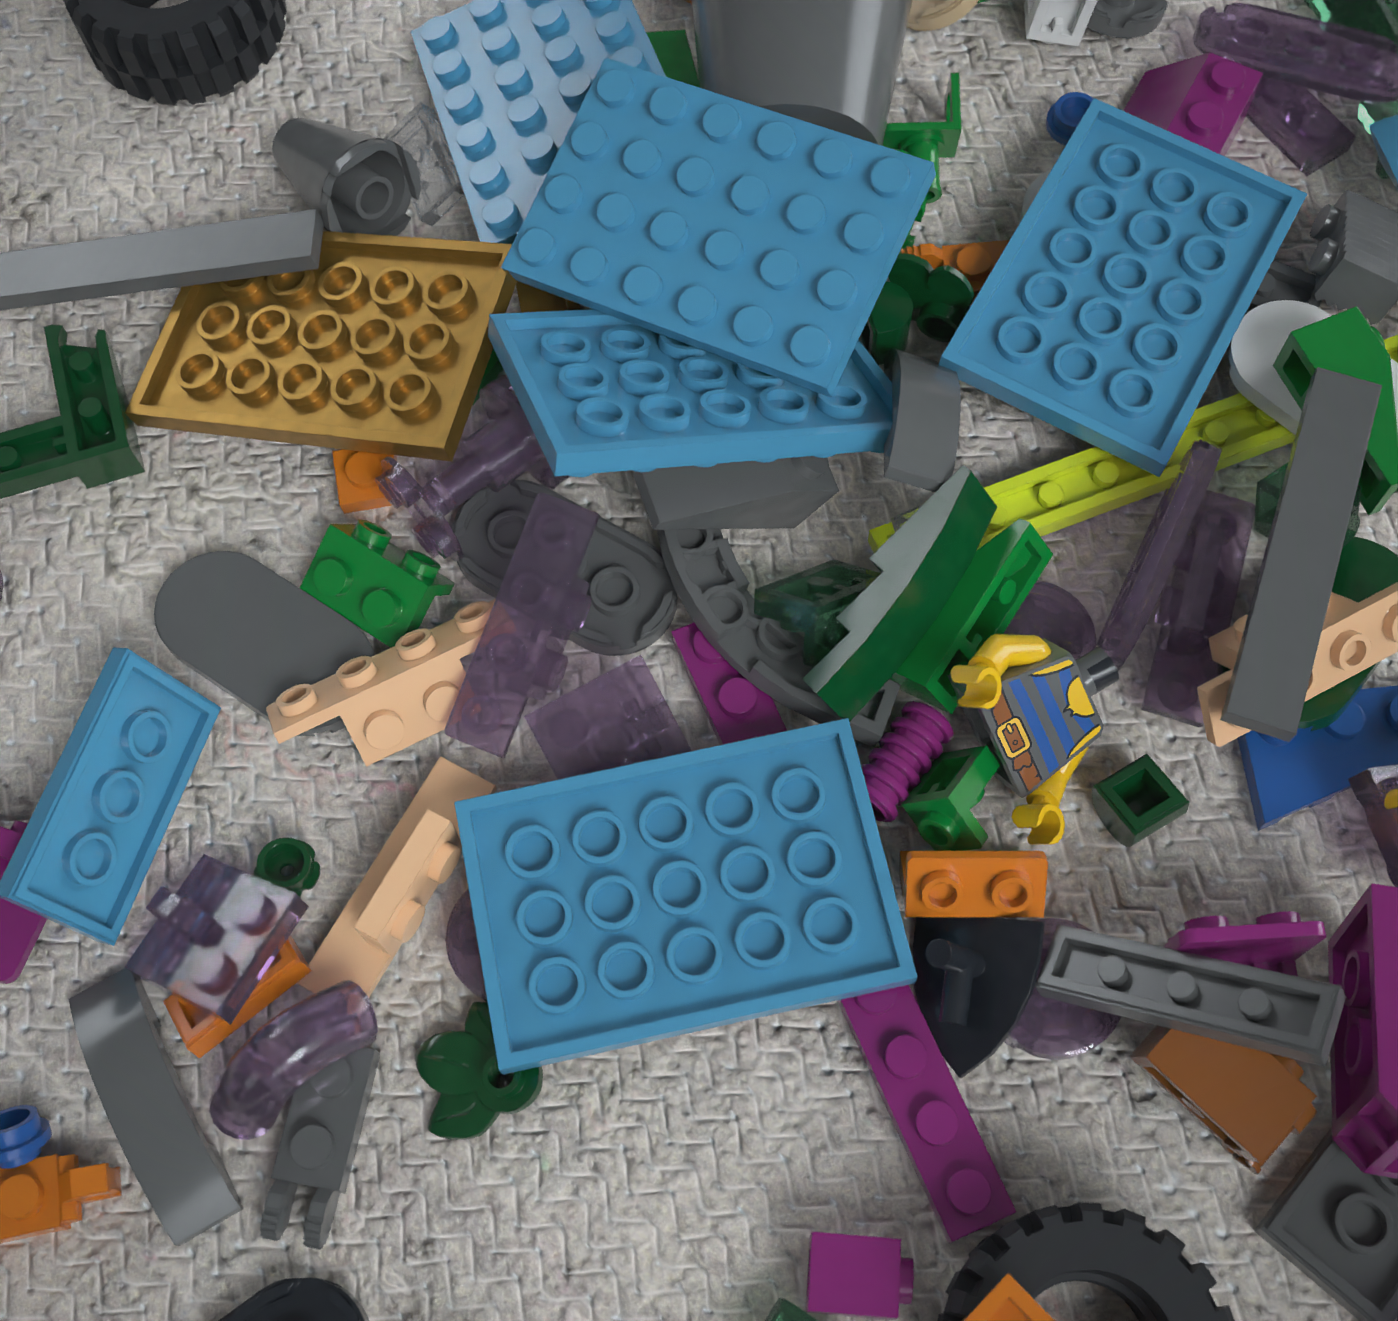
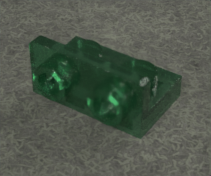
M833 559L756 588L754 592V614L779 621L780 627L784 630L804 632L803 663L814 668L849 633L836 617L881 573Z

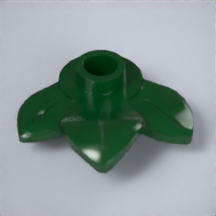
M899 253L888 278L890 282L898 284L909 293L913 302L911 320L916 321L917 327L926 336L940 342H950L974 298L971 284L960 271L951 266L944 265L933 269L926 260L918 256Z
M477 1001L472 1003L467 1013L464 1032L446 1031L435 1034L427 1039L415 1052L416 1068L420 1076L432 1089L441 1093L427 1127L428 1131L441 1138L467 1140L479 1137L492 1126L500 1114H514L526 1109L536 1100L542 1089V1066L514 1072L511 1083L505 1088L500 1089L498 1080L501 1072L498 1068L488 1002Z

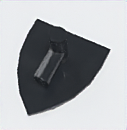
M916 917L913 962L917 974L914 987L918 1006L942 1056L959 1078H963L991 1057L1017 1026L1034 991L1042 955L1045 922L996 917Z

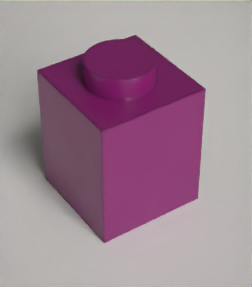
M811 1232L809 1236L805 1313L895 1320L899 1319V1304H912L914 1262L913 1258L901 1257V1239Z

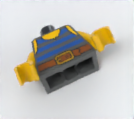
M994 634L984 642L970 659L967 666H954L951 674L947 676L958 698V705L963 708L979 745H987L1000 764V767L994 773V777L1021 798L1026 796L1028 804L1019 805L1012 811L1011 817L1014 824L1018 828H1032L1027 837L1030 845L1056 844L1061 840L1065 829L1064 816L1059 809V805L1066 785L1088 750V746L1101 736L1104 727L1091 696L1117 682L1119 674L1110 656L1100 647L1094 648L1075 660L1067 650L1036 635Z

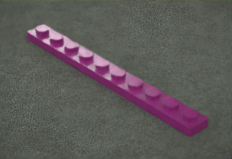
M695 623L671 631L673 644L720 745L787 731L772 697L758 689L735 670L708 642ZM909 985L837 1000L948 1244L1017 1213Z

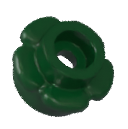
M278 838L269 842L260 851L253 872L254 882L258 889L263 893H271L272 898L280 902H290L299 899L302 896V892L305 889H312L320 877L321 869L319 863L314 861L316 855L314 849L308 843L294 838ZM292 866L294 869L290 875L285 876L281 874L283 867Z

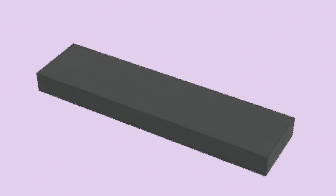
M1057 924L1035 983V988L1045 998L1326 1067L1346 998L1342 987L1338 985Z

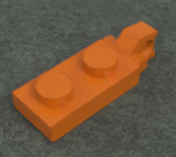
M54 1154L35 1158L19 1167L0 1168V1244L71 1229V1223L83 1220L82 1204L122 1196L120 1167L112 1168L109 1167V1163H102L79 1168V1155L62 1156Z

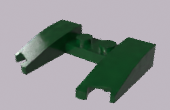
M52 324L45 326L44 332L60 416L0 433V499L75 477H79L86 488L89 489L145 472L134 422L125 414L129 403L113 347L106 331L97 329L95 335L96 348L66 345L68 334L62 325Z

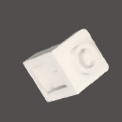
M1026 0L1024 4L1026 39L1040 40L1047 44L1059 43L1079 46L1097 0Z

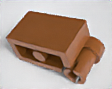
M1158 1025L1155 1026L1129 1056L1214 1136L1221 1139L1220 1144L1229 1154L1237 1153L1238 1156L1235 1159L1255 1174L1262 1170L1261 1167L1290 1133L1299 1135L1317 1114L1316 1108L1312 1105L1317 1095L1299 1080L1304 1074V1070L1291 1058Z

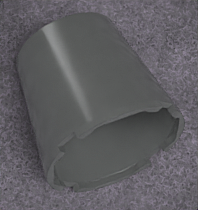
M692 0L699 87L882 146L913 0Z

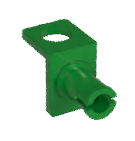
M959 72L950 73L944 99L945 122L887 123L882 146L901 149L909 152L907 153L909 155L934 163L936 176L928 190L926 204L933 203L942 196L939 158H955L962 130Z

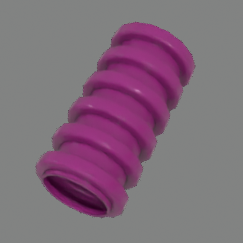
M908 701L901 709L902 717H896L890 724L891 732H885L879 740L880 748H873L867 756L870 764L861 765L875 820L879 822L891 823L898 816L896 806L902 807V802L909 796L908 791L917 787L921 782L919 775L928 773L931 769L930 759H937L943 752L942 744H948L954 736L953 729L948 720L939 711L927 704Z

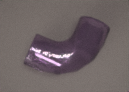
M343 980L316 992L279 1013L260 1027L235 1051L217 1080L210 1098L209 1112L212 1121L222 1133L235 1139L245 1140L263 1136L273 1128L287 1100L305 1082L333 1063L371 1045L376 1040L378 1033L377 1018L373 1005L362 988L351 980Z

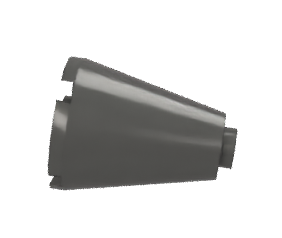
M294 118L287 121L280 127L274 137L272 153L275 162L310 210L316 209L326 231L398 236L406 228L411 217L405 213L412 197L419 200L421 183L417 164L412 155L400 145L388 139L306 118Z

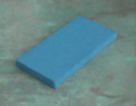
M113 647L0 880V898L99 943L114 946L221 707L128 648Z

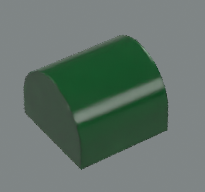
M887 281L860 335L865 349L878 365L884 364V359L889 349L894 348L905 351L913 312V302L909 293L898 284Z
M1148 754L1143 755L1093 785L1092 789L1093 805L1100 820L1109 833L1126 847L1133 846L1185 814L1190 803Z

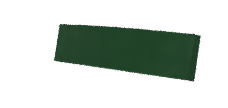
M964 465L869 558L881 574L836 617L849 633L803 678L809 687L842 719L848 718L850 722L895 674L938 617L978 549L997 509V505L972 471Z

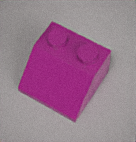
M1209 52L1145 71L1123 111L1225 156L1245 120L1263 73Z

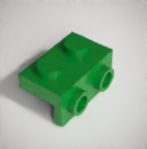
M359 519L357 524H330L300 589L390 648L394 647L396 642L405 634L419 629L435 596L450 595L455 583L438 573L441 565L423 553L415 550H407L405 552L390 543L391 533L381 526Z

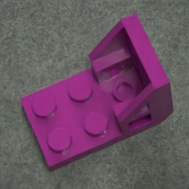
M1371 883L1328 941L1329 984L1341 986L1346 997L1330 1050L1332 1140L1362 1173L1398 1179V887Z

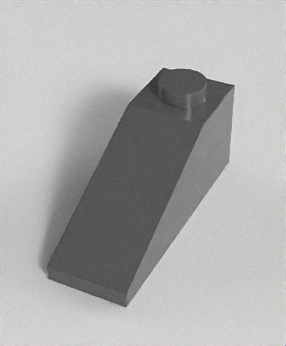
M814 456L781 458L766 463L743 461L718 463L712 467H697L693 465L656 468L650 472L635 471L633 473L653 530L796 528L839 492L829 467L828 458Z

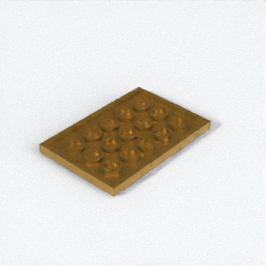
M323 231L318 269L183 286L172 306L125 414L137 426L453 462L493 350L488 337L489 314L506 313L517 283L508 271L501 268L512 244Z

